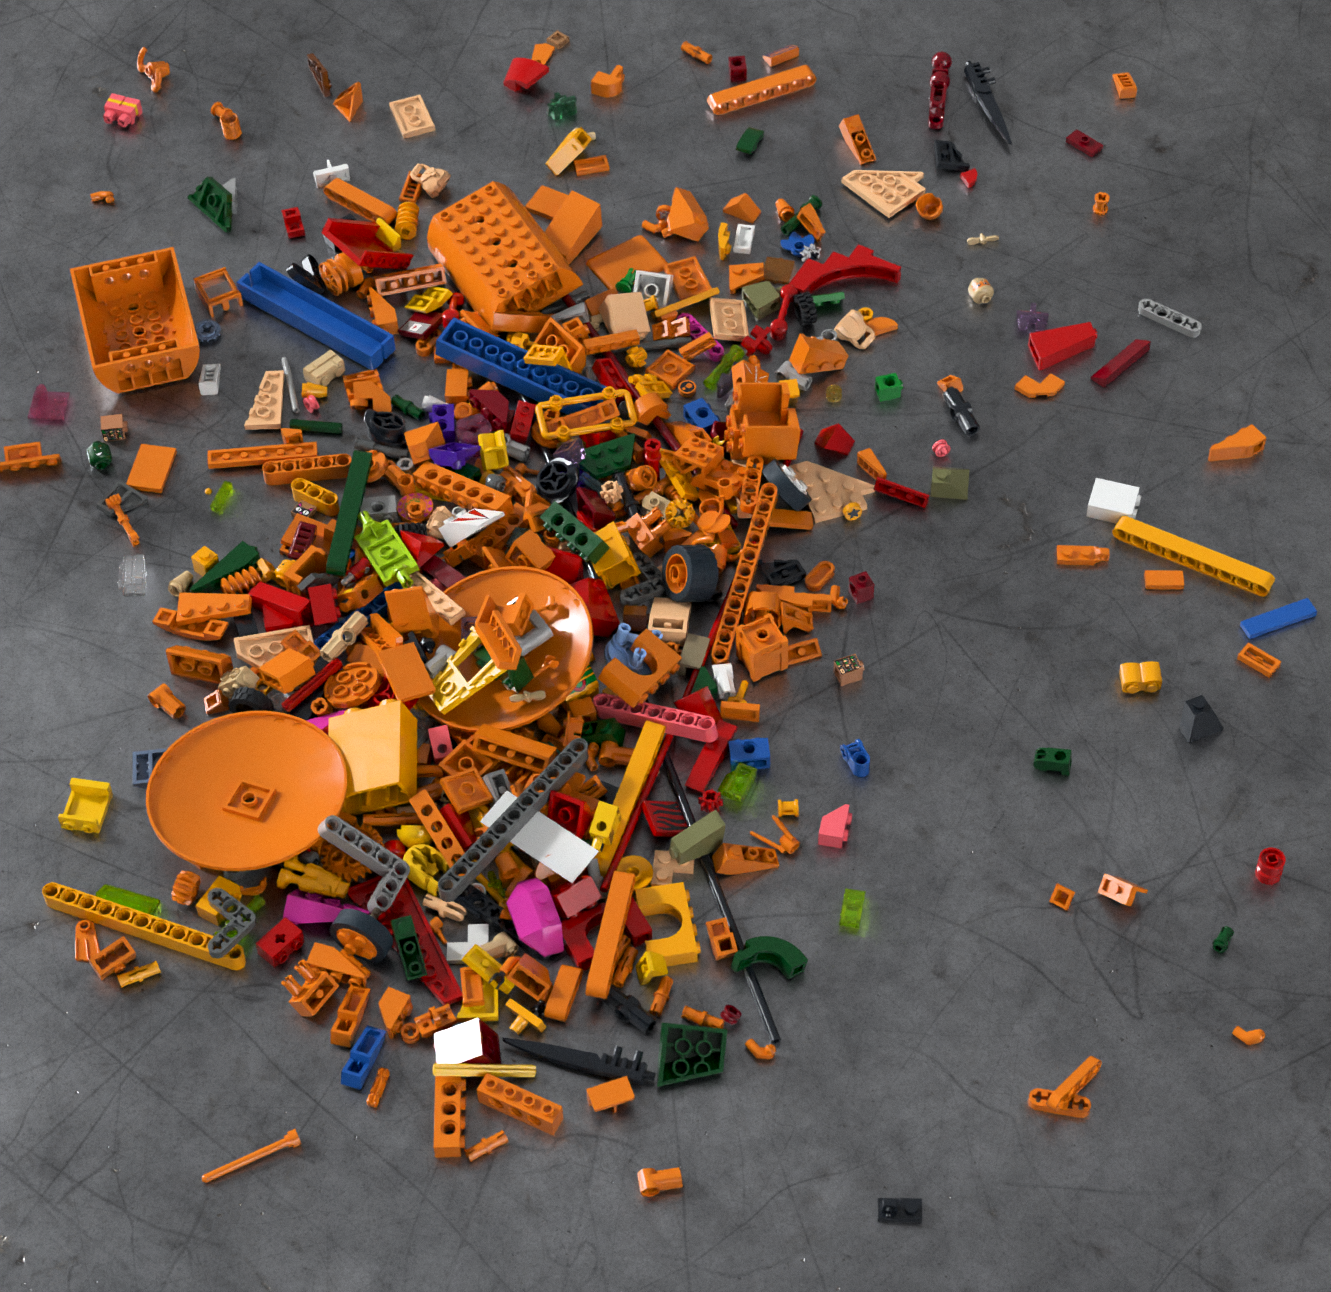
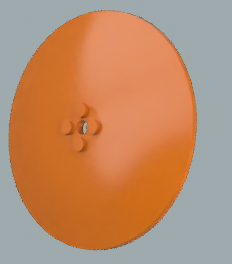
M507 566L481 571L450 586L443 593L464 609L466 615L453 625H449L438 615L439 633L438 637L432 638L436 644L433 653H425L428 660L433 658L438 647L444 644L456 652L459 650L460 646L458 645L463 638L466 640L472 632L470 628L475 624L486 595H490L496 605H507L518 597L519 593H526L534 604L533 610L547 604L548 596H555V600H558V608L555 611L547 609L538 613L549 626L554 636L523 657L532 674L544 664L543 660L547 655L556 657L555 660L559 662V665L555 669L548 667L537 677H534L519 693L512 689L510 691L507 690L499 679L497 681L493 680L445 715L439 711L429 695L419 697L418 704L436 721L456 730L476 733L482 724L508 731L543 717L563 702L574 690L590 661L594 640L593 625L583 599L570 584L560 577L541 569L523 566ZM529 620L523 635L534 629ZM471 653L458 666L468 682L481 670L475 664L474 653ZM542 690L546 693V697L542 700H532L530 702L523 700L514 703L509 700L510 696L524 694V691L533 693Z
M245 711L214 718L191 729L177 739L163 753L148 781L146 790L147 814L150 824L160 841L174 854L190 863L222 871H247L265 868L297 856L322 838L318 833L319 824L330 815L338 817L343 808L348 788L347 771L344 759L337 745L324 731L302 718L281 712ZM254 798L252 802H245V800Z

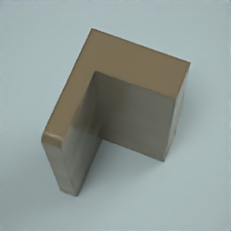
M688 633L680 655L682 659L678 664L680 665L679 675L685 676L688 668L701 669L710 638Z

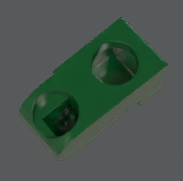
M1049 747L1036 749L1033 766L1041 771H1061L1062 775L1070 776L1072 764L1071 750Z

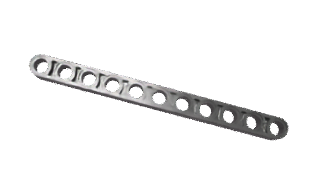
M576 738L572 740L438 881V890L443 901H454L550 800L551 790L558 791L587 761L588 744L584 739Z

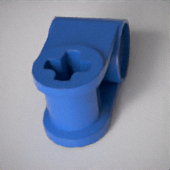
M856 739L854 743L840 745L842 757L849 765L853 774L857 777L867 776L870 772V756L865 750L862 741Z

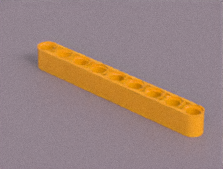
M1122 516L1112 531L1113 536L1120 541L1261 597L1267 596L1275 582V577L1267 571L1127 516Z
M646 720L612 804L619 807L621 814L618 829L612 844H605L602 853H597L593 858H598L600 874L603 878H605L651 771L665 734V725Z

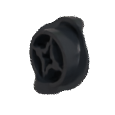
M371 409L365 411L363 420L368 428V437L372 441L381 445H396L401 448H407L408 445L404 436V432H407L405 428L406 421L401 416L391 412H377Z
M564 458L553 459L544 465L538 473L535 484L537 494L550 504L554 501L558 504L563 503L574 494L580 476L578 467Z

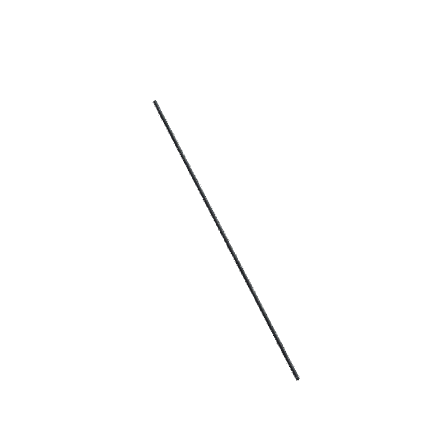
M500 332L497 334L498 338L507 341L505 333ZM519 393L521 401L532 404L530 397ZM534 411V415H533L531 427H532V425L534 424V422L537 420V415H536V412H535V411ZM538 444L545 463L547 464L554 458L550 448ZM566 499L561 503L563 508L577 518L570 499ZM584 561L590 578L601 580L600 576L598 577L591 561ZM617 626L616 629L612 632V635L616 634V632H617V630H618V626ZM667 751L663 760V766L687 827H690L696 821L670 754ZM706 854L699 857L722 918L726 917L730 933L733 932L739 951L744 948V943L710 856ZM751 964L744 968L743 972L772 1044H777L781 1041V1038Z

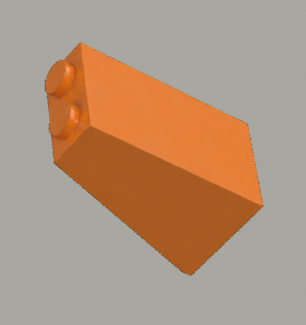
M572 190L545 230V234L569 265L603 227L601 205Z

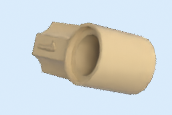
M500 932L492 941L479 946L495 960L500 957L508 959L514 956L519 949V946L506 932Z

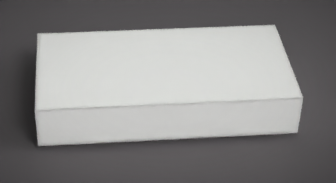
M738 224L733 253H751L755 226Z

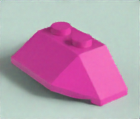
M538 878L518 882L506 904L519 939L532 949L540 952L539 954L543 957L562 953L564 951L562 924L548 887Z

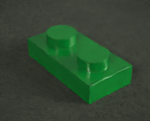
M844 292L812 295L815 306H821L826 301H830V304L841 303L840 300L845 299Z

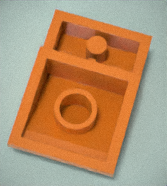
M474 733L467 741L464 739L438 764V767L449 776L476 767L481 777H484L486 774L495 772L505 761L472 751Z

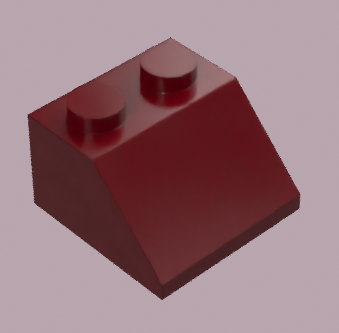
M582 487L576 488L578 511H582L587 518L593 520V528L600 530L616 520L613 510H609L605 500L596 491Z

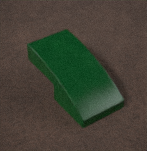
M748 127L741 136L735 150L752 154L757 149L758 142L764 137V131Z

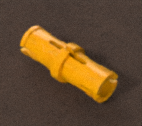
M154 961L142 967L136 966L134 970L117 975L121 988L137 981L143 982V979L158 973L160 974L161 971L157 961Z

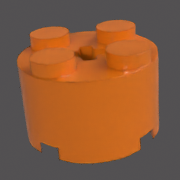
M765 591L750 592L744 605V625L764 618V615L771 613L775 624L779 628L782 620L781 600L778 594Z

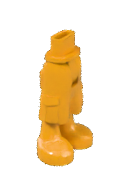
M298 856L284 861V868H281L277 879V887L280 889H285L289 883L298 884L301 891L311 894L317 893L336 898V896L345 898L350 884L342 881L341 877L336 876L332 872L324 870L321 866L311 862L307 865L301 863ZM293 871L302 872V873H304V875H302V876L297 875V874L293 873Z

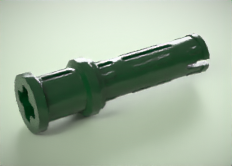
M812 195L806 204L800 206V210L809 203L812 204L815 210L820 209L823 204L819 197ZM800 210L780 228L781 232L786 236L801 224L797 218Z

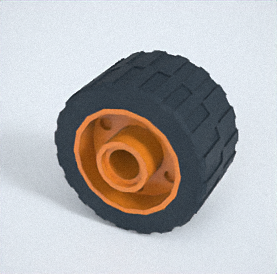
M676 545L667 551L662 564V583L671 600L676 602H704L711 598L717 587L719 572L714 553L706 545Z

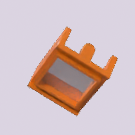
M226 267L193 278L195 291L210 317H214L212 306L221 304L223 310L226 311L230 308L229 300L234 298L237 299L240 307L243 306L241 293L231 279Z

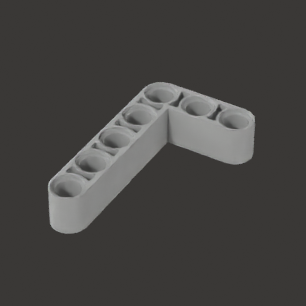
M335 815L328 816L318 826L319 835L382 876L367 904L370 913L374 908H378L381 910V915L392 905L410 872L408 863ZM327 824L332 826L333 830H330ZM344 835H346L350 841H347ZM361 846L366 849V852L361 849ZM378 857L383 860V864L379 862ZM395 869L399 870L400 875L396 873ZM386 885L390 886L391 891L387 889ZM377 901L382 904V907L377 904Z

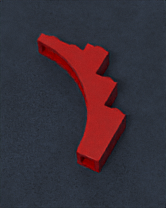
M858 244L849 257L833 251L824 264L808 258L788 285L795 286L798 294L805 292L812 294L825 285L847 278L872 277L898 283L901 279V266L873 256L874 250Z

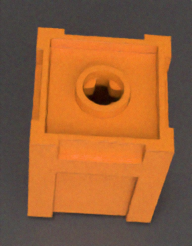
M771 613L764 615V618L736 627V656L744 663L753 682L760 680L761 677L788 668V639L780 632Z

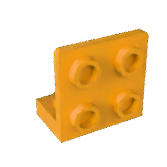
M533 344L523 358L525 364L556 366L558 364L573 371L563 347Z

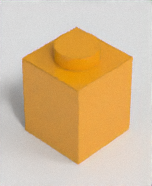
M203 546L191 556L194 571L202 577L219 562L218 555L206 546Z

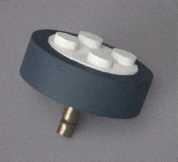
M774 459L763 468L762 472L768 482L775 484L777 487V498L781 496L796 511L799 512L812 500L806 491L808 487L802 480L799 481L795 477L796 473L790 466L787 467L779 460Z

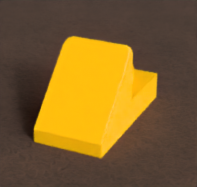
M646 951L635 965L640 985L648 984L653 977L668 974L665 958L659 953Z

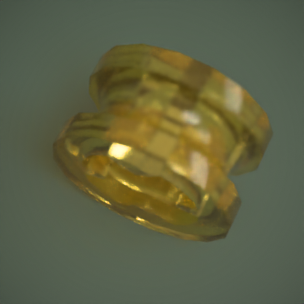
M838 385L828 386L826 389V399L830 402L840 401L842 398V388Z

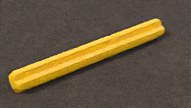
M435 1063L432 1067V1072L434 1076L484 1077L486 1073H489L496 1077H535L536 1066L525 1064Z

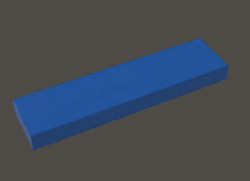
M1305 598L1243 620L1240 626L1247 637L1252 639L1317 615V610L1310 600Z

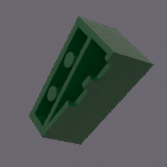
M484 645L473 654L476 659L475 664L479 669H482L492 659ZM521 655L516 670H507L494 680L497 681L499 679L507 690L510 691L512 689L519 693L534 676Z

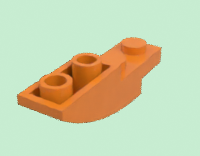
M757 584L756 592H775L778 594L781 602L783 601L809 613H812V611L831 612L832 595L804 592L794 593L795 587L786 585Z

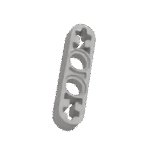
M1142 299L1139 302L1138 312L1141 315L1189 337H1198L1200 335L1202 325L1199 321L1150 299ZM1158 313H1165L1166 316H1159ZM1173 320H1180L1182 323H1175Z

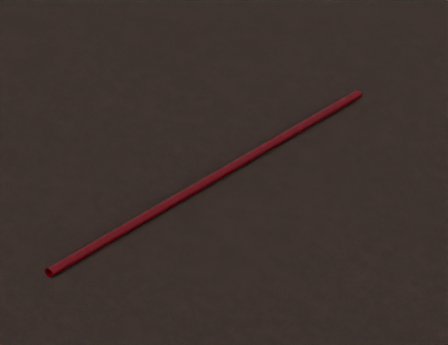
M569 294L562 297L568 308L576 305ZM590 322L583 323V325H587L590 331L588 334L590 338L600 337ZM611 350L601 352L605 358L612 359L635 396L634 398L636 400L641 396L635 388L636 385L628 382V373ZM656 416L652 420L653 424L672 450L676 452L681 445L662 419ZM696 468L693 471L691 470L692 476L697 472ZM724 505L723 514L730 516L732 529L737 528L738 522Z

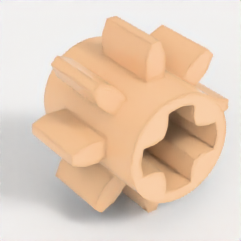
M607 481L604 485H601L602 491L599 493L606 503H616L619 499H622L621 493L624 491L617 481Z

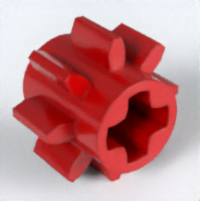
M711 789L706 792L702 791V797H698V804L701 805V811L709 814L715 810L719 812V806H723V799H721L720 792L717 793Z

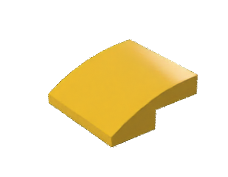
M431 286L422 295L415 294L405 308L407 310L429 313L442 306L453 293L449 289Z

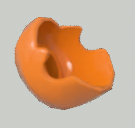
M933 193L923 194L916 202L919 215L926 220L936 219L941 215L944 208L941 199L935 197Z

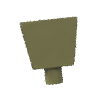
M769 281L742 287V300H744L746 306L759 321L780 308V291L783 286L774 288Z

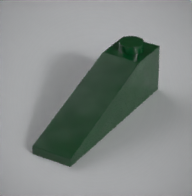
M242 541L190 588V592L212 593L221 588L220 581L222 578L227 580L229 575L234 577V573L239 572L241 574L243 569L248 571L250 566L256 570L258 567L256 562L260 559L259 552Z

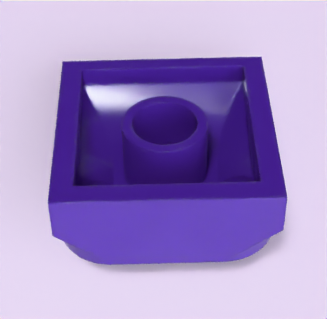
M451 442L429 449V457L433 460L434 464L440 467L451 466V469H461L466 464L465 461L481 450V446Z

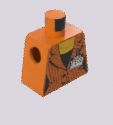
M375 574L361 577L356 582L350 581L338 593V599L340 601V609L343 612L366 606L384 590Z

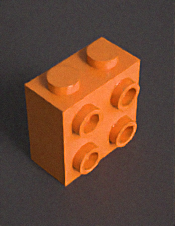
M290 648L259 667L264 683L284 694L292 692L295 687L307 682L316 674L313 668V660Z

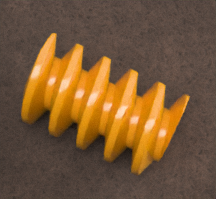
M404 202L398 207L395 231L404 240H411L416 235L420 209L413 202Z

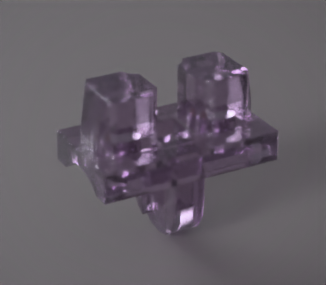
M1033 302L1031 303L1030 311L1017 310L1016 322L1018 330H1027L1028 323L1035 324L1034 330L1036 332L1044 331L1048 323L1049 313L1036 312V303Z

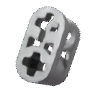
M535 609L532 610L529 621L534 626V629L522 637L514 636L522 648V656H525L554 636L549 626Z

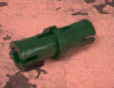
M397 394L392 397L391 404L401 409L404 414H409L418 421L424 418L425 411L415 406L412 401H407Z

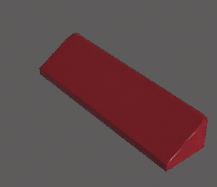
M1140 339L1134 340L1093 374L1090 379L1105 388L1148 352L1151 342Z

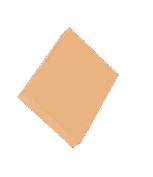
M421 95L389 102V107L404 139L436 131Z
M710 297L709 308L714 339L742 342L747 335L749 336L744 300Z

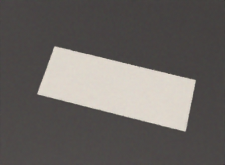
M506 791L480 822L490 827L518 797ZM539 811L510 841L571 883L575 881L599 852Z

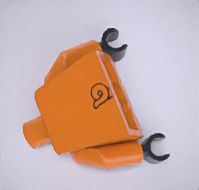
M526 953L522 957H509L498 970L499 973H495L488 983L490 984L492 980L497 981L498 986L495 989H498L504 983V977H506V979L539 1001L538 1004L530 1008L532 1014L536 1010L538 1011L537 1017L539 1018L545 1014L546 1007L544 1004H547L553 988L549 977V970Z

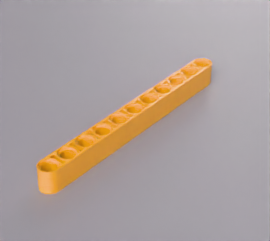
M47 883L42 889L43 897L49 908L84 920H91L93 923L232 970H241L246 965L244 949L239 944L233 947L224 957L219 959L213 958L208 950V942L214 937L213 935L58 883ZM215 946V947H214V950H215V949H219V950H220V949H221V946H220V947H216V946Z

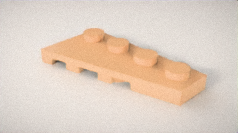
M284 370L265 372L259 387V393L254 399L253 408L250 409L249 418L244 424L245 430L281 429Z

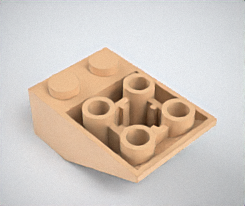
M654 597L648 630L661 631V634H663L661 640L665 644L672 641L684 647L688 635L692 602H676L671 600V598Z

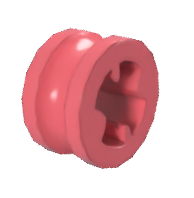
M310 395L308 399H303L304 406L310 413H313L314 409L318 410L320 408L318 401L313 395Z
M941 439L934 443L932 450L937 457H944L950 452L951 447L947 444L946 440Z

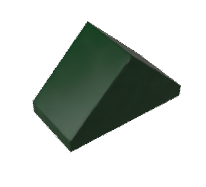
M701 666L691 694L708 686L715 700L718 698V686L707 669Z

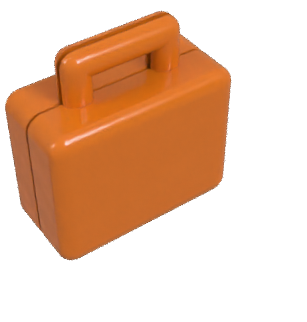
M642 235L635 236L586 261L587 267L608 290L613 287L616 289V283L626 276L630 268H634L632 274L635 269L659 273L664 270L663 265L668 264Z

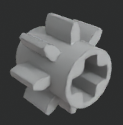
M812 243L810 247L804 245V250L800 252L803 256L801 261L805 263L809 258L818 262L822 258V255L819 253L821 248H815V245Z

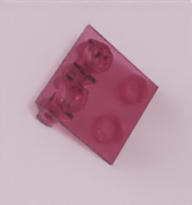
M39 384L36 387V391H34L27 418L63 420L70 392H48L45 385Z

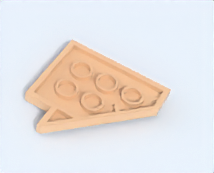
M853 170L842 177V183L888 218L917 200L926 191L923 186L917 183L924 178L923 172Z

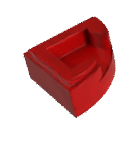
M976 168L960 174V178L968 188L972 187L977 180Z

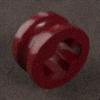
M728 1004L724 1007V1011L721 1012L720 1016L725 1022L736 1025L742 1014L736 1007Z

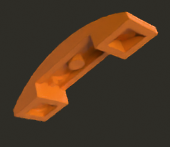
M613 398L570 415L548 421L546 425L549 432H556L557 428L562 425L567 426L569 429L593 426L618 417L620 413Z
M161 607L152 621L154 625L170 633L203 641L221 639L229 625L228 622L211 618L209 622L178 626L176 622L177 611Z

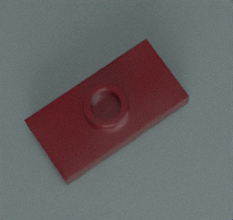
M1077 129L1066 137L1068 144L1090 157L1095 156L1103 148V144Z

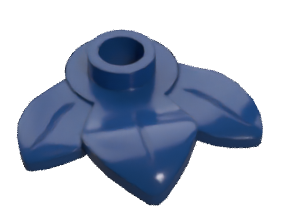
M792 232L788 240H780L782 248L791 251L794 256L801 257L802 254L800 252L804 250V245L810 247L811 243L814 244V236L810 234L802 238L796 232Z

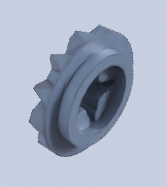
M201 320L194 325L197 339L201 342L206 340L209 343V340H216V336H220V325L214 320Z

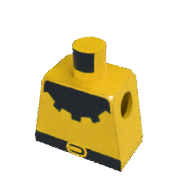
M601 801L598 803L589 831L591 840H593L591 846L598 850V853H602L605 844H612L621 821L619 807Z

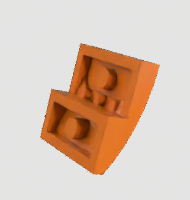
M377 369L342 376L349 402L354 399L353 382L372 381L383 390Z

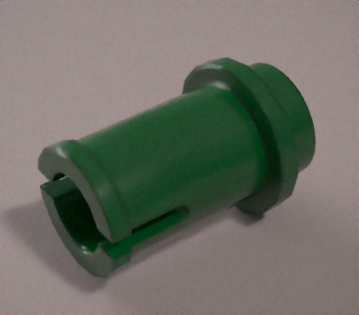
M1228 926L1221 928L1218 937L1212 942L1213 949L1216 952L1223 953L1227 951L1228 943L1234 935L1233 929Z

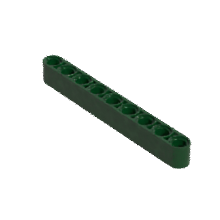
M358 450L353 452L328 555L326 574L345 577L373 453Z

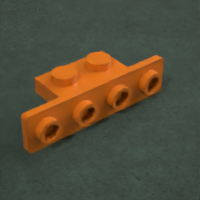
M40 441L4 446L5 461L0 462V473L6 469L17 471L21 467L27 466L28 468H37L41 464L52 466L62 460L59 454L43 456Z

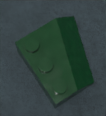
M662 1023L657 1063V1087L723 1072L728 1029Z

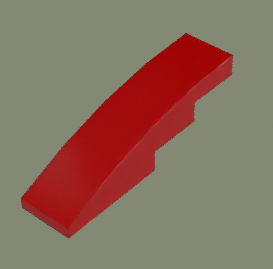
M722 720L718 721L716 725L718 738L713 742L705 743L685 783L686 788L701 794L702 791L706 790L720 762H723L728 751V741L733 740L738 729L733 724Z

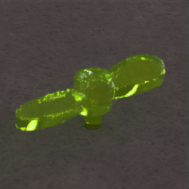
M489 871L488 879L491 883H488V887L496 888L501 897H505L501 880L496 878L493 871Z

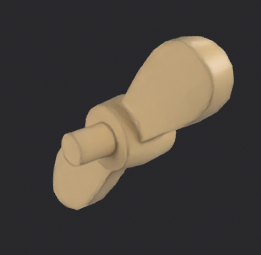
M981 233L979 238L967 239V244L975 245L980 243L984 245L987 242L999 240V236L986 237Z
M542 690L533 693L524 691V694L510 696L509 700L513 703L523 700L526 702L542 700L546 697V693Z

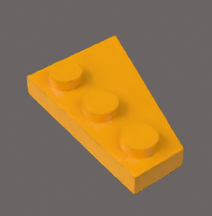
M660 448L659 451L662 458L659 462L680 497L696 501L699 495L697 488L690 482L692 477L691 471L682 475L673 464V454L675 452Z

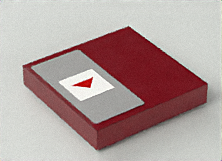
M416 311L398 329V332L402 336L426 340L443 323V313L433 311L422 313Z

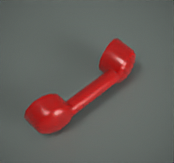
M784 285L780 291V297L783 299L778 318L773 320L770 325L772 329L770 336L776 341L783 340L787 335L788 325L785 317L789 303L798 294L797 288L793 285Z
M455 292L447 300L449 309L445 310L442 314L444 328L447 327L453 317L460 320V314L456 310V306L465 303L462 293Z

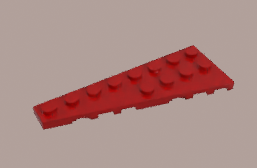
M382 876L350 887L347 892L348 897L357 907L368 911V901ZM406 878L392 905L379 915L377 920L391 933L393 937L392 947L399 954L390 922L391 920L411 915L428 974L419 978L443 1006L463 1000L462 991ZM386 885L387 889L391 891L390 886ZM377 901V904L382 907V904Z

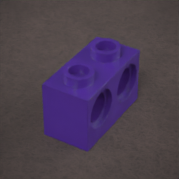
M454 404L432 405V412H429V422H439L445 443L456 442Z

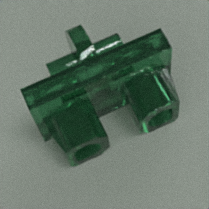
M559 92L554 93V98L550 99L551 103L547 104V115H551L554 121L560 120L563 117L562 111L565 110L568 116L575 115L577 113V99L575 95L567 97L566 95L561 96Z

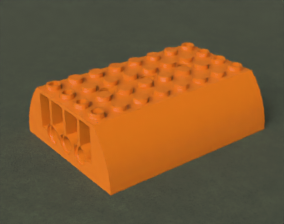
M492 181L435 214L430 222L427 233V243L430 252L438 263L444 266V271L460 293L464 295V298L474 312L478 311V314L490 327L492 312H538L583 285L581 279L515 193L502 183ZM495 242H501L499 245H493ZM511 264H517V266L513 268L510 267ZM494 330V332H495L496 334H498V333H500V332H504V331H495V330Z
M174 247L70 269L92 369L101 384L118 394L186 379L192 374L199 360L200 348Z

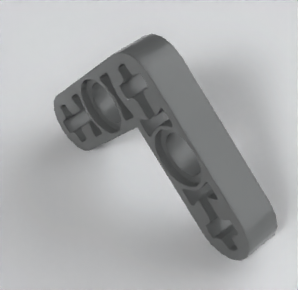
M637 552L633 554L641 571L638 575L644 582L622 590L620 603L623 606H636L652 600L654 597L666 594L662 583V573L644 553ZM646 572H652V573H654V575H653V576H649V575H647V574H645V573H646ZM640 590H646L649 593L643 594L640 592Z
M214 888L209 891L207 896L209 905L230 921L208 942L209 954L211 957L219 959L224 957L254 929L257 922L253 911L225 890ZM221 896L222 902L219 899L214 900V897L219 898ZM230 906L237 907V910L233 913L226 911ZM243 918H245L246 920L250 919V922L245 921L243 923ZM234 930L238 932L233 938L227 937L229 931ZM215 946H216V947H220V946H221V949H220V950H219V949H215V950H214V947H215Z

